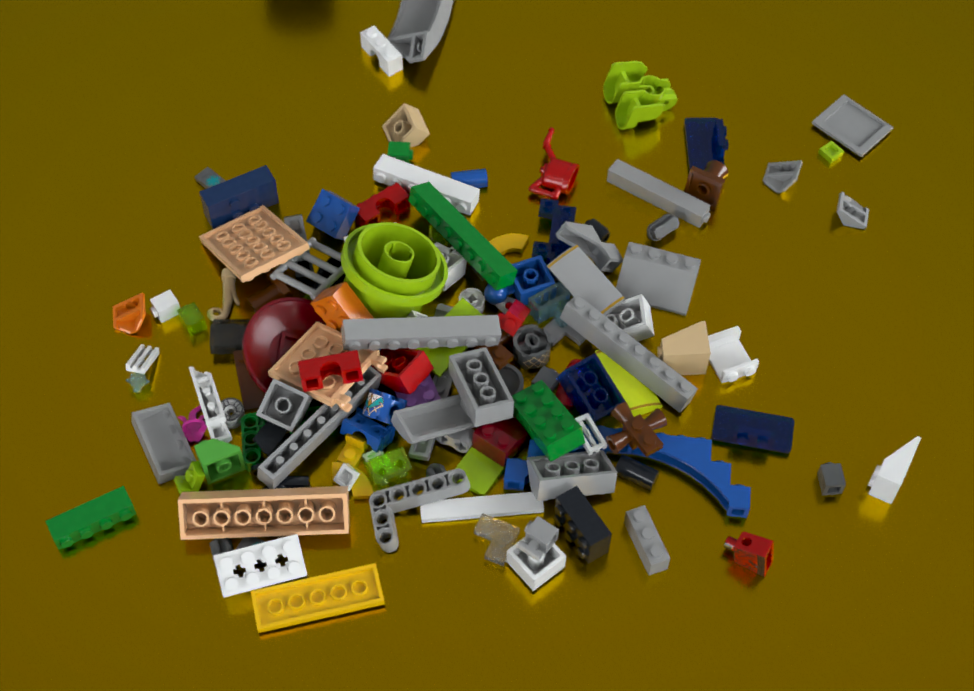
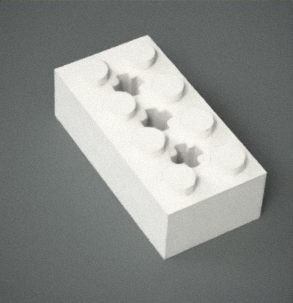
M298 534L213 555L223 598L307 576ZM282 554L283 557H288V561H285L284 566L275 562V559L278 558L277 555ZM261 559L262 562L267 563L264 571H260L259 568L255 569L254 564H257V560ZM236 565L246 569V572H243L244 576L239 577L238 574H234V569H237Z

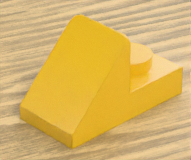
M356 431L352 435L346 434V444L339 454L337 462L348 463L357 468L362 460V454H365L370 446L367 444L365 435L360 431Z

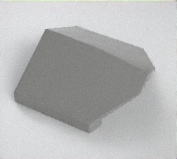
M802 161L768 163L763 178L764 184L774 192H785L797 181Z
M841 192L838 199L837 213L842 224L860 229L867 228L869 209L862 207L855 200L844 195V192Z

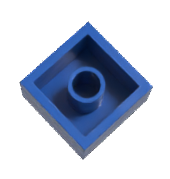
M322 189L306 222L336 239L344 240L343 237L348 234L360 208L337 194Z

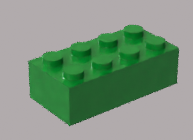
M543 380L512 395L514 400V417L550 462L585 444L582 427Z

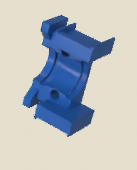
M357 407L356 414L351 419L346 418L342 421L340 433L352 435L354 432L360 431L365 435L367 444L371 446L373 451L378 452L380 450L382 452L386 446L392 443L396 430L395 427L390 424L384 427L362 415L363 410Z

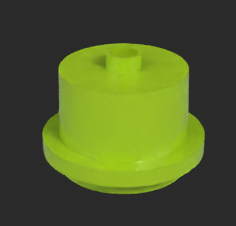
M382 222L361 226L348 235L341 252V265L346 275L344 282L348 283L374 318H407L412 310L421 313L424 304L433 301L441 294L448 277L447 263L440 250L424 234L403 224Z

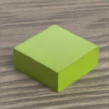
M830 141L819 149L818 154L831 164L843 156L844 150L833 141Z

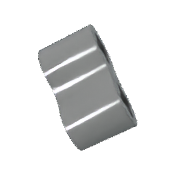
M472 428L436 437V440L441 444L452 446L458 452L466 453L472 446L474 430Z

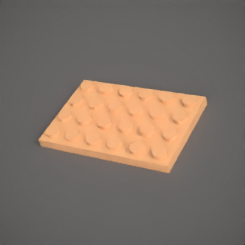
M264 205L199 236L201 243L243 283L253 280L254 277L261 273L269 272L271 268L284 264L289 259L300 256L310 249L307 241Z

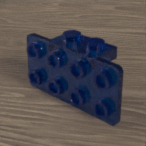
M685 118L689 171L692 166L704 170L706 164L711 160H717L724 164L725 150H728V139H725L727 127L724 126L723 119Z
M717 405L712 439L790 453L792 449L794 419Z

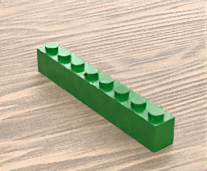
M430 182L411 187L408 199L410 204L461 254L496 291L514 284L518 270Z

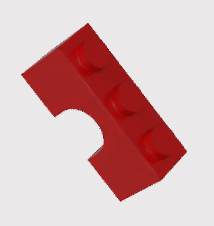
M398 183L388 186L383 191L372 195L369 199L356 205L360 210L355 221L360 226L381 223L379 211L388 209L395 215L403 212L410 207V202L408 201L409 194Z
M358 350L298 361L304 392L323 389V380L333 374L341 376L343 384L364 381Z

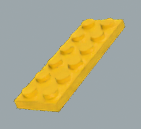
M376 563L251 591L258 633L385 604Z

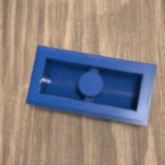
M486 168L450 172V178L476 188L488 187Z

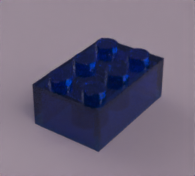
M595 353L565 369L557 377L580 416L589 413L594 423L609 416L612 410L620 403L626 402Z

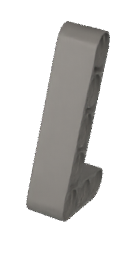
M453 469L372 493L369 498L375 537L382 550L392 553L399 546L394 513L466 493L470 488V481L465 471ZM387 519L384 524H381L383 520ZM387 538H391L388 542L384 543Z

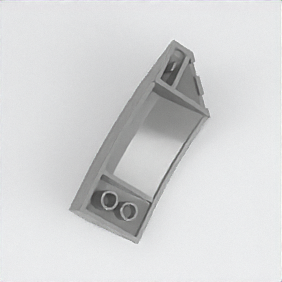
M401 0L396 21L387 40L409 63L424 61L438 45L445 31L452 10L453 0Z

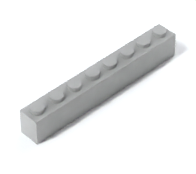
M578 294L566 303L560 319L679 413L691 402L698 390L697 387Z
M498 315L343 319L341 327L343 350L350 351L364 349L372 351L378 349L396 350L399 348L417 349L424 347L434 349L437 347L455 348L457 346L475 347L483 345L492 347L499 344L502 336Z
M370 366L362 374L364 381L355 382L344 395L351 397L348 403L353 408L348 413L343 411L338 404H335L333 407L323 404L258 466L257 478L270 489H275L344 419L348 418L367 399L370 388L376 390L380 386L382 375Z

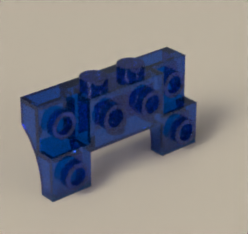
M541 198L538 217L551 219L552 225L549 243L534 241L532 257L541 255L544 262L549 264L572 247L559 240L556 232L566 221L575 222L576 207L559 205V200Z

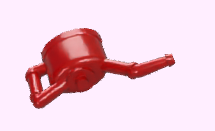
M550 127L543 141V149L546 151L550 161L541 166V177L531 184L528 190L534 193V195L537 194L550 198V200H557L561 193L568 195L579 172V164L556 158L550 144L554 128ZM541 185H543L544 187L549 188V189H552V190H554V191L551 192V191H548V190H545V189H542V188H539V187H540Z

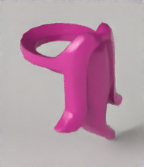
M200 405L189 413L188 421L184 416H178V419L183 422L182 430L190 443L199 442L207 429L206 422L203 420L205 419L204 415L196 419V414L201 410Z

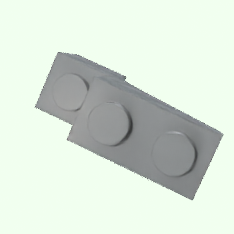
M566 221L556 232L559 240L570 246L577 244L595 262L600 271L614 272L623 262V258L615 244L601 242L592 225Z

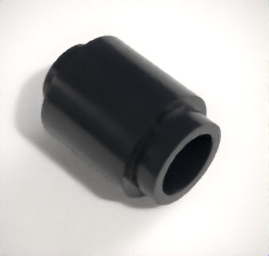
M591 219L585 222L586 225L593 226L601 242H606L609 239L611 233L599 221Z

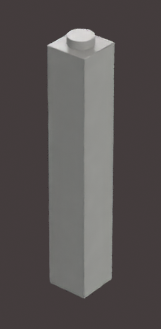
M619 159L608 170L607 182L698 228L703 223H707L711 216V213H709L711 205Z

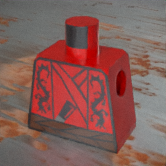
M744 531L738 539L728 536L724 543L725 548L734 551L735 563L765 578L773 563L774 541Z

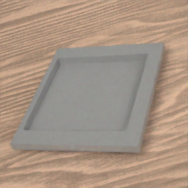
M842 95L812 121L814 126L860 157L865 155L893 130L891 125L846 95Z

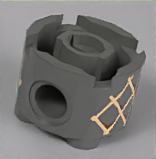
M534 324L525 325L517 330L513 337L512 353L514 360L522 369L539 368L549 362L552 342L549 332L545 328H538V325Z

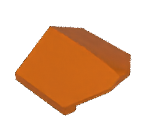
M143 292L112 306L113 328L128 334L139 331L146 316L145 294Z

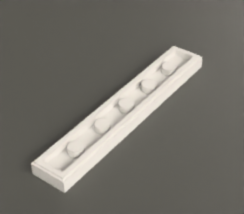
M533 492L443 499L420 506L421 522L428 523L543 513L544 505L542 500L537 501Z

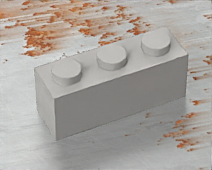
M643 505L626 511L624 518L625 527L648 576L668 569L670 556L646 506Z

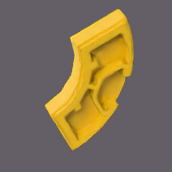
M517 233L504 234L489 242L502 255L510 252L522 253L529 240V236Z
M332 462L333 483H336L333 479L342 466V462ZM352 466L360 473L350 490L353 500L369 499L373 493L369 479L361 470Z

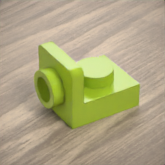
M191 461L185 475L175 476L174 482L180 494L182 492H197L200 490L205 478L200 462Z

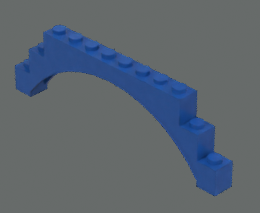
M585 424L587 429L590 431L593 439L595 440L596 444H599L590 427ZM601 425L597 426L605 441L606 436L622 432V428L615 429ZM661 432L656 433L664 444L663 448L647 458L668 464L695 479L720 502L726 510V516L747 518L750 510L751 487H746L742 484L730 485L731 463H725L721 460L711 461L712 440L703 437L692 438L684 435L675 436L666 435ZM530 440L528 457L545 456L537 444ZM608 444L606 449H600L605 453H613ZM628 444L618 452L619 454L646 457L639 447L632 450ZM581 445L568 453L586 452V450ZM507 458L504 489L524 491V486L530 482L527 460Z

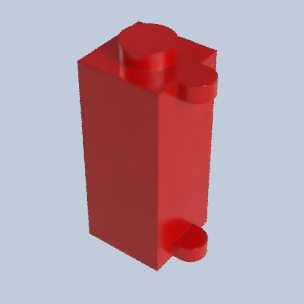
M517 299L513 303L507 302L505 304V308L508 310L506 314L503 312L498 313L500 328L512 337L531 311L530 308Z

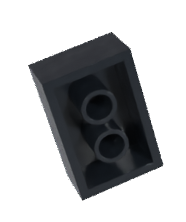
M578 486L557 496L554 506V521L559 527L561 526L564 529L567 540L570 543L573 542L576 546L579 557L581 559L584 558L589 564L607 554L610 548L612 533Z

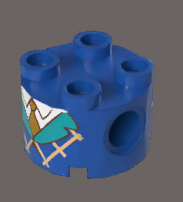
M370 388L362 415L393 425L391 418L394 411L404 409L408 401Z

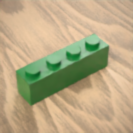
M121 486L45 522L58 550L70 547L81 539L90 538L101 530H107L116 523L129 520L132 516L136 515V511L125 487Z

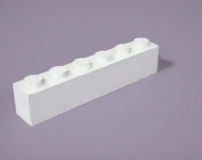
M382 154L373 167V180L389 186L398 183L408 193H410L412 186L430 182L459 212L471 215L479 202L480 189Z

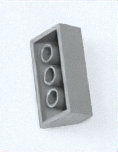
M603 450L597 453L593 452L590 456L587 452L566 453L552 462L546 456L527 457L530 486L537 501L556 499L557 496L575 486H578L584 496L614 493L617 471Z

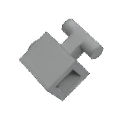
M537 516L533 522L530 521L524 530L526 532L525 541L529 544L521 540L517 548L539 561L543 554L537 551V549L546 554L558 539L559 529Z

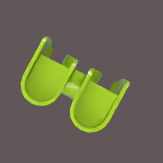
M639 61L613 63L603 85L606 102L609 104L618 103L615 110V120L618 128L621 130L635 128L638 122L657 119L663 111H667L675 106L678 100L674 90L670 88L671 84L668 78L659 79L653 75L644 76L648 68Z

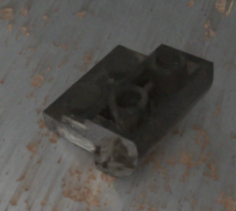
M214 319L210 327L211 354H233V351L242 350L244 331L250 319Z

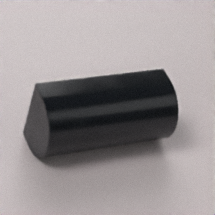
M623 454L615 467L618 476L650 491L660 472Z

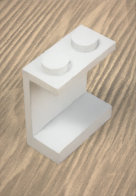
M739 326L708 336L711 352L709 362L722 384L728 381L734 382L743 376H751L758 368V358L751 361L739 340L742 332Z

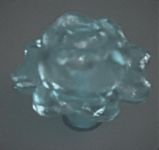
M132 373L130 378L126 379V382L133 386V392L141 393V387L150 383L146 379L145 374Z

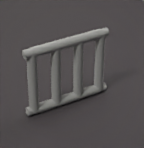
M314 237L307 240L310 248L312 247L341 262V253L317 242ZM305 251L302 255L295 256L286 263L281 264L273 271L270 278L272 280L278 279L310 295L311 299L314 300L324 289L334 284L344 274L342 265L337 268ZM302 258L332 273V275L326 279L295 262ZM289 268L321 285L315 290L283 273Z

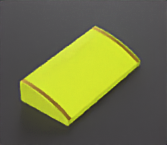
M600 349L595 351L594 360L618 405L627 402L634 417L654 411L656 408H662L659 398L653 391Z

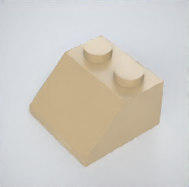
M405 103L382 125L388 141L410 142V147L418 146L430 134L419 109Z

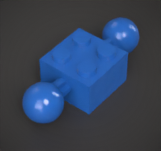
M539 255L512 264L518 270L513 285L496 291L488 284L484 289L485 299L492 305L505 302L508 295L514 294L515 298L526 306L555 296L556 283L554 280H557V278L550 272L542 256Z

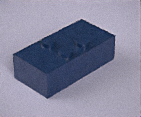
M267 165L199 192L204 215L212 229L249 211L260 208L262 205L267 208L279 203L276 181Z

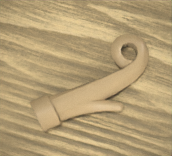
M224 268L221 275V280L223 281L222 309L212 307L207 312V317L212 322H221L228 317L233 300L237 306L240 305L235 288L236 276L228 268Z

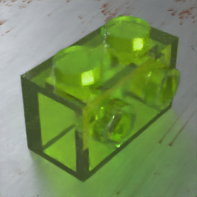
M397 447L363 462L371 484H378L379 487L390 483L389 479L395 476L397 479L407 476V471L412 469L404 447Z

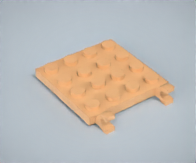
M317 321L268 371L269 377L304 392L298 361L350 350H343L341 332ZM358 350L362 374L371 365H374L382 373L386 372L388 365L384 363L387 361V358L380 356L379 350ZM339 375L327 376L323 380V389L304 392L330 407L338 404L347 413L353 408L348 403L351 397L344 394L354 383L343 384V379Z

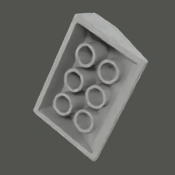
M629 242L616 289L625 299L642 294L650 307L686 316L701 259Z

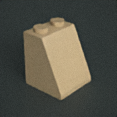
M700 321L661 339L660 347H657V357L680 375L706 374L711 352L705 321Z

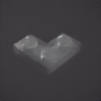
M482 513L474 529V534L491 540L485 553V559L504 566L507 550L515 544L520 528Z

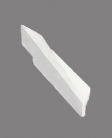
M190 366V374L211 439L214 438L229 443L233 438L224 423L227 420L212 374L207 371L204 373L196 371L194 367Z

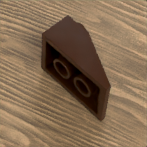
M242 350L233 351L244 411L258 410L266 393L251 378L245 366Z

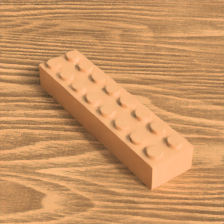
M348 486L182 492L178 498L181 540L290 536L294 534L349 533L350 528Z

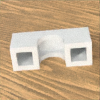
M375 26L360 32L361 47L370 57L375 54L377 55L381 69L388 76L403 70L402 55Z

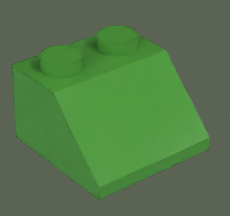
M214 438L201 441L194 446L208 485L246 470L239 446Z

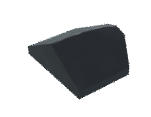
M266 421L252 440L269 457L291 435L289 430Z

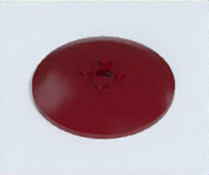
M298 297L273 300L261 307L248 322L242 341L243 359L251 378L264 393L267 392L273 378L269 377L268 371L317 321L326 325L310 304L312 300ZM313 398L309 407L321 406L324 403Z

